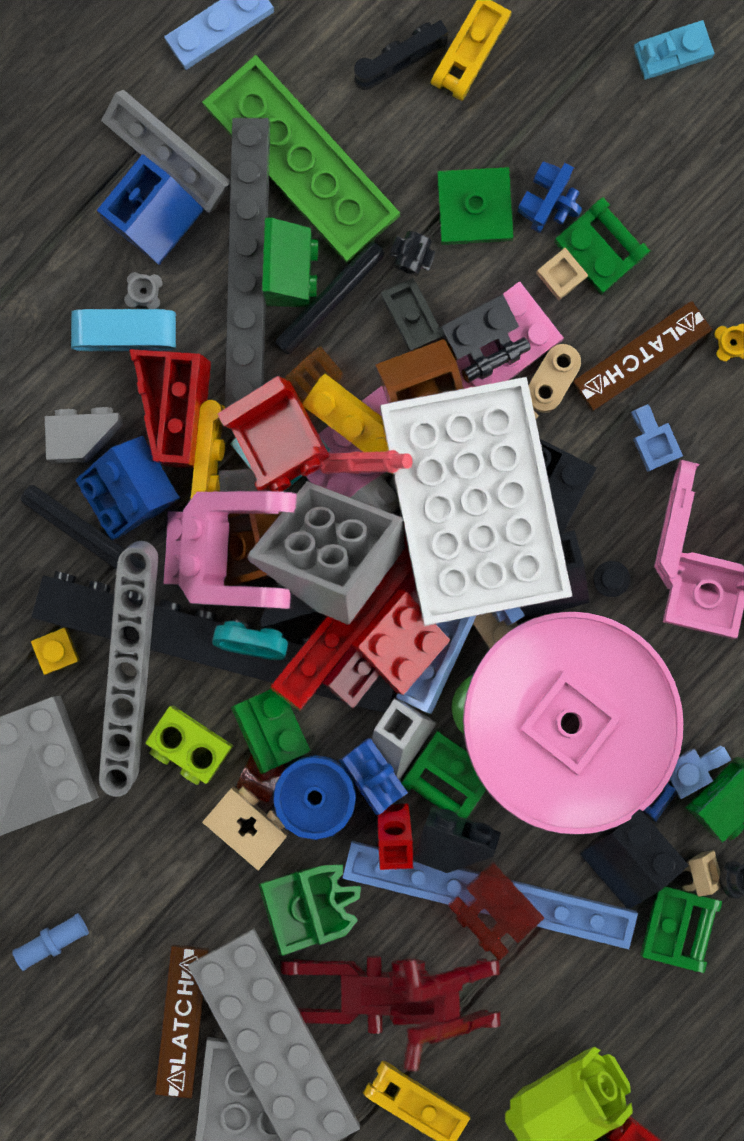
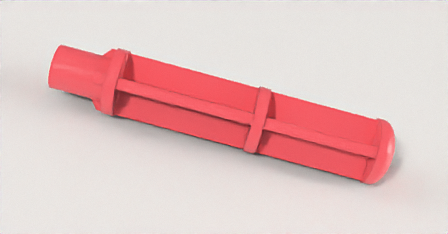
M395 450L385 452L354 451L351 453H328L330 457L321 462L322 467L320 471L323 474L395 473L399 469H409L412 466L413 460L410 454H399Z

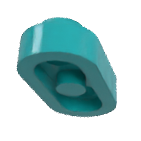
M226 621L224 625L216 626L212 640L213 645L220 649L270 660L284 659L288 646V641L282 638V633L277 630L268 628L261 629V631L246 629L245 625L234 621Z

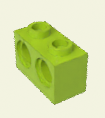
M174 705L169 706L145 742V744L152 748L149 752L150 755L166 765L171 760L183 768L180 774L196 785L200 781L205 784L211 781L234 746ZM168 727H175L181 732L182 741L176 748L169 747L164 742L163 734ZM204 747L212 753L213 760L209 767L202 768L195 763L193 756L197 748Z

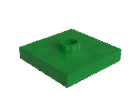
M509 167L437 171L441 245L513 241Z

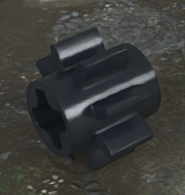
M407 231L404 239L396 236L390 250V256L396 258L393 266L404 273L414 276L419 275L421 268L429 271L436 252L429 249L432 241L428 237L413 231Z

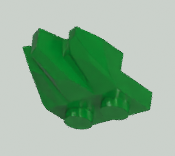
M323 865L303 869L258 884L279 955L283 956L315 944L321 945L344 937L358 920L355 915L346 913L344 907L360 899L361 886L341 887L337 885V879L343 875V865Z

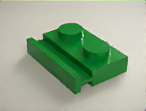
M272 689L231 707L260 774L311 751L290 704Z

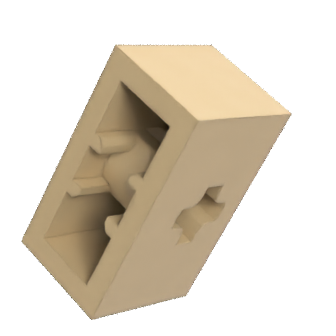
M233 786L202 823L259 871L289 833L284 829L285 826L275 812L270 810L266 814L256 805L259 799L244 786L240 790ZM242 817L245 820L250 817L255 818L254 828L257 832L255 833L252 830L247 831V833L242 832L241 827L243 823L239 818Z

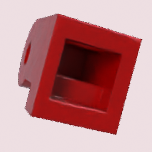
M408 803L390 805L384 812L378 815L380 870L413 869V840Z

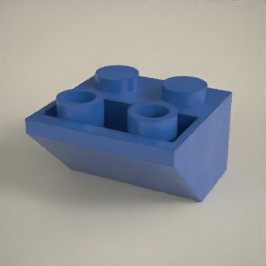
M144 154L140 156L97 209L98 214L107 225L158 265H160L204 211L203 207L168 173Z
M144 436L110 448L75 479L81 488L82 494L88 500L101 526L105 529L111 540L118 539L157 516L180 498L161 465L153 461L151 448Z

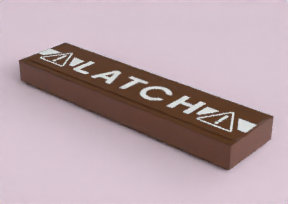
M690 301L575 379L572 384L593 412L710 333L712 328L694 302Z
M182 945L171 946L155 1095L191 1099L193 1097L204 996L188 965L208 954L209 948Z

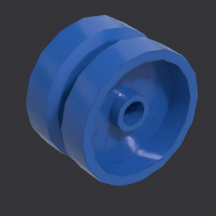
M312 755L300 758L284 770L276 783L273 801L276 814L286 829L299 837L317 840L330 837L345 827L353 814L357 792L355 783L341 763L331 757ZM314 790L319 791L322 795L320 803L316 805L313 799H308V794Z

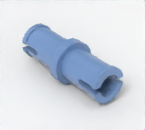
M77 913L74 917L51 930L48 927L40 931V936L19 948H15L12 950V953L20 969L25 971L28 967L49 955L57 956L61 953L63 947L84 935H88L89 931L83 919Z

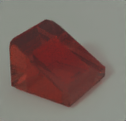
M251 754L236 787L240 790L244 786L258 799L269 802L276 783L284 772L287 763L260 774Z

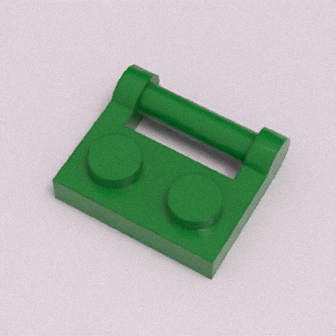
M604 197L599 199L587 212L555 238L554 241L561 251L564 248L569 251L588 274L586 279L600 295L606 292L651 252L645 243L640 244L610 211L609 207L611 205ZM597 218L630 254L626 259L622 260L591 226Z
M436 731L401 782L407 791L412 789L438 808L453 811L464 819H467L486 791L471 764L468 752L438 731ZM424 769H428L467 796L461 805L422 779L420 775Z
M665 886L655 894L640 955L643 958L705 973L707 961L704 958L716 911L720 912L722 900L710 896L698 897L696 893ZM694 905L702 909L690 956H686L681 953Z

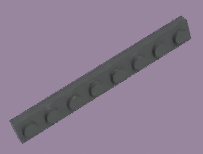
M232 118L225 408L258 389L264 383L266 302L262 292L265 217L268 218L269 118Z

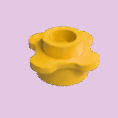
M744 324L729 328L725 326L718 327L714 333L719 345L716 353L718 359L725 362L730 358L740 357L744 360ZM732 339L736 340L737 342L735 346H732L730 344V341Z

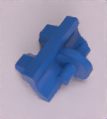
M542 162L533 182L549 190L545 200L527 191L517 210L526 219L533 222L531 229L540 233L554 207L558 211L553 220L559 224L564 223L567 215L579 217L582 208L575 201L580 192L575 188H570L566 196L561 195L574 167L564 163L562 168Z
M371 738L366 739L339 760L376 815H380L392 803L408 793L395 775L392 765L387 763Z

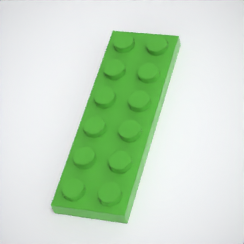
M257 55L251 58L202 102L204 108L231 137L232 118H269V179L346 263L350 262L369 242L378 237L400 217V212Z

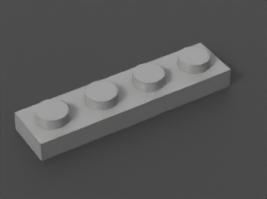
M124 89L116 92L101 121L140 155L144 154L168 173L208 213L215 210L230 187L231 181Z

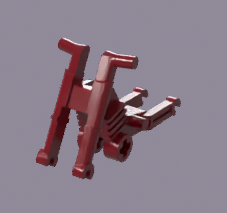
M367 956V972H364L354 961L280 960V974L341 975V1009L297 1008L305 1023L350 1024L360 1014H367L368 1033L373 1034L383 1032L382 1015L390 1016L393 1025L420 1024L407 1029L408 1041L403 1069L417 1071L419 1069L423 1043L434 1044L458 1035L469 1034L480 1028L501 1026L500 1011L488 1012V1010L483 1009L460 1017L459 991L463 990L462 984L473 983L476 980L499 975V959L487 961V958L476 959L475 964L459 966L453 970L431 976L425 970V961L415 958L392 961L391 972H382L381 956Z

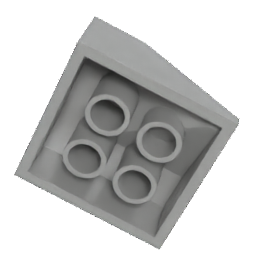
M307 481L296 495V510H294V513L282 512L248 554V560L286 589H290V592L315 611L349 625L405 549L403 518Z
M61 696L50 697L0 717V836L99 798Z

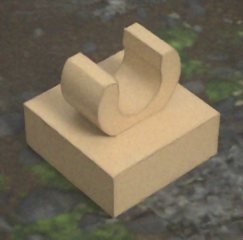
M714 850L701 852L689 861H686L689 866L684 871L691 872L694 881L683 885V891L692 892L696 890L698 897L712 895L721 888L719 880L720 869Z

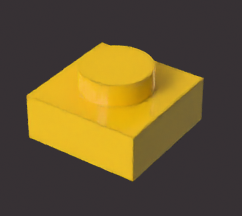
M67 628L59 629L31 641L44 675L80 662Z

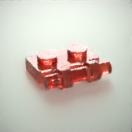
M494 861L466 886L467 890L475 897L474 900L467 905L459 896H456L448 904V907L457 915L455 920L463 928L467 926L479 939L478 945L485 952L490 951L498 960H501L509 952L507 947L500 941L506 933L518 943L544 919V915ZM484 908L498 922L491 929L477 916Z

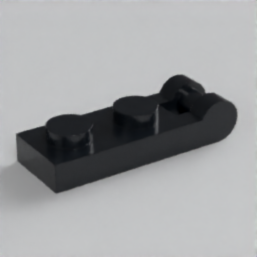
M442 20L433 25L428 22L419 26L412 33V37L402 43L397 40L388 44L381 51L382 54L373 60L363 57L356 61L354 65L356 86L361 90H369L447 45L448 30Z

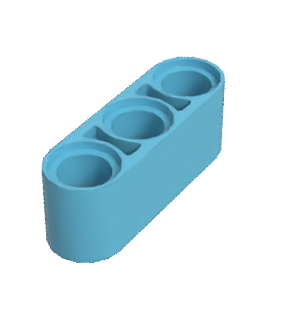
M165 309L74 310L71 312V349L78 351L175 350L176 312Z

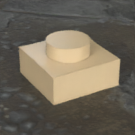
M566 248L536 272L558 300H561L588 277V274Z

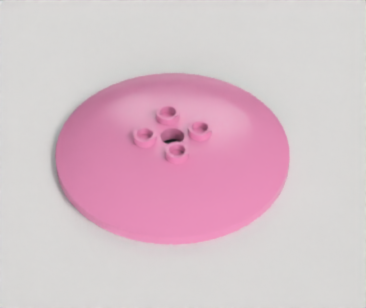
M559 612L537 617L519 625L504 635L485 654L467 690L463 714L464 738L471 764L479 780L495 801L518 819L543 830L563 834H589L604 831L631 820L633 814L639 809L641 811L646 809L662 792L671 778L680 755L683 740V711L675 681L668 667L653 647L640 635L628 627L603 616L582 612ZM566 713L574 714L579 720V729L574 734L566 733L561 727V719Z

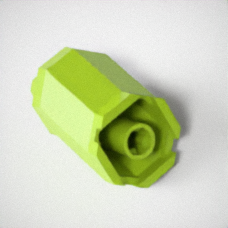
M592 1047L537 1081L524 1086L510 1100V1109L505 1113L506 1124L514 1133L518 1141H594L610 1130L622 1126L633 1113L632 1103L626 1105L625 1095L631 1093L630 1083L615 1057L609 1054L601 1056L598 1054L601 1050Z

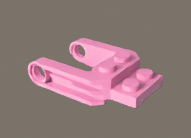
M680 460L675 471L654 568L662 581L670 589L663 622L736 639L738 638L744 609V566L693 552H682L695 493L691 490L695 471L699 464Z
M274 491L196 492L183 512H168L164 584L179 585L188 601L195 604L290 609V589L224 586V579L226 577L228 554V514H278V511L294 513V510H296L297 494Z

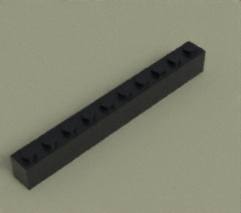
M55 571L53 578L43 575L31 618L111 639L115 594L110 593L112 586L91 580L89 587L75 584L77 576ZM127 590V597L131 603L136 605L143 603V597L140 593ZM161 599L159 606L154 605L150 650L273 683L308 639L301 637L300 644L288 641L286 655L282 660H270L226 651L212 643L216 626L224 625L223 623L215 622L217 614L196 609L194 616L180 612L182 605ZM231 618L230 621L241 623L246 626V629L251 630V623ZM124 627V634L128 639L133 641L140 639L139 633L134 627ZM281 632L282 638L286 640L287 633ZM379 675L356 706L385 713L389 708L393 689ZM324 684L315 692V695L341 701Z

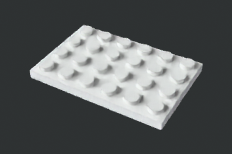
M527 377L380 405L388 450H395L399 454L408 453L413 460L412 466L409 469H399L393 475L424 626L571 597L572 592Z

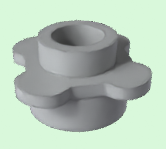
M137 272L129 274L127 277L128 294L124 298L127 306L135 308L139 305L147 306L148 309H157L160 305L158 291L163 285L162 279L156 274L151 276ZM146 288L147 292L146 294H141L140 290Z

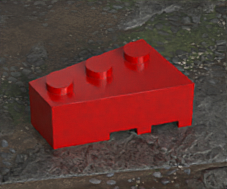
M129 349L137 374L138 392L142 397L144 406V420L153 461L168 467L194 468L199 413L201 405L208 400L211 361L196 353Z

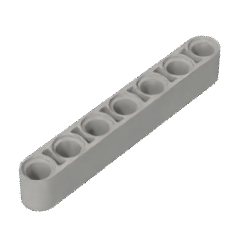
M136 541L129 545L121 553L117 562L99 783L102 790L113 797L122 796L130 790L138 777L158 567V553L154 546L145 541ZM130 554H141L146 560V568L139 569L132 565ZM133 589L138 591L143 597V603L141 605L131 603L127 597V590ZM124 627H134L138 631L140 639L137 641L128 639L124 634ZM127 662L132 664L136 669L137 675L128 676L123 673L121 663ZM124 698L129 700L133 705V711L127 712L122 710L118 705V699ZM115 734L125 735L130 741V746L119 745L115 740ZM112 770H121L125 773L127 780H117L112 775Z

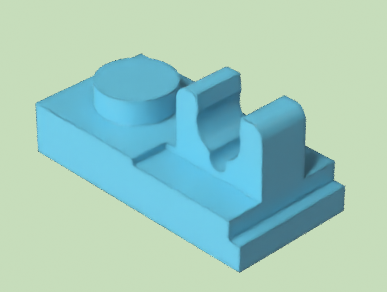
M703 20L638 41L633 46L644 80L711 59L715 54Z

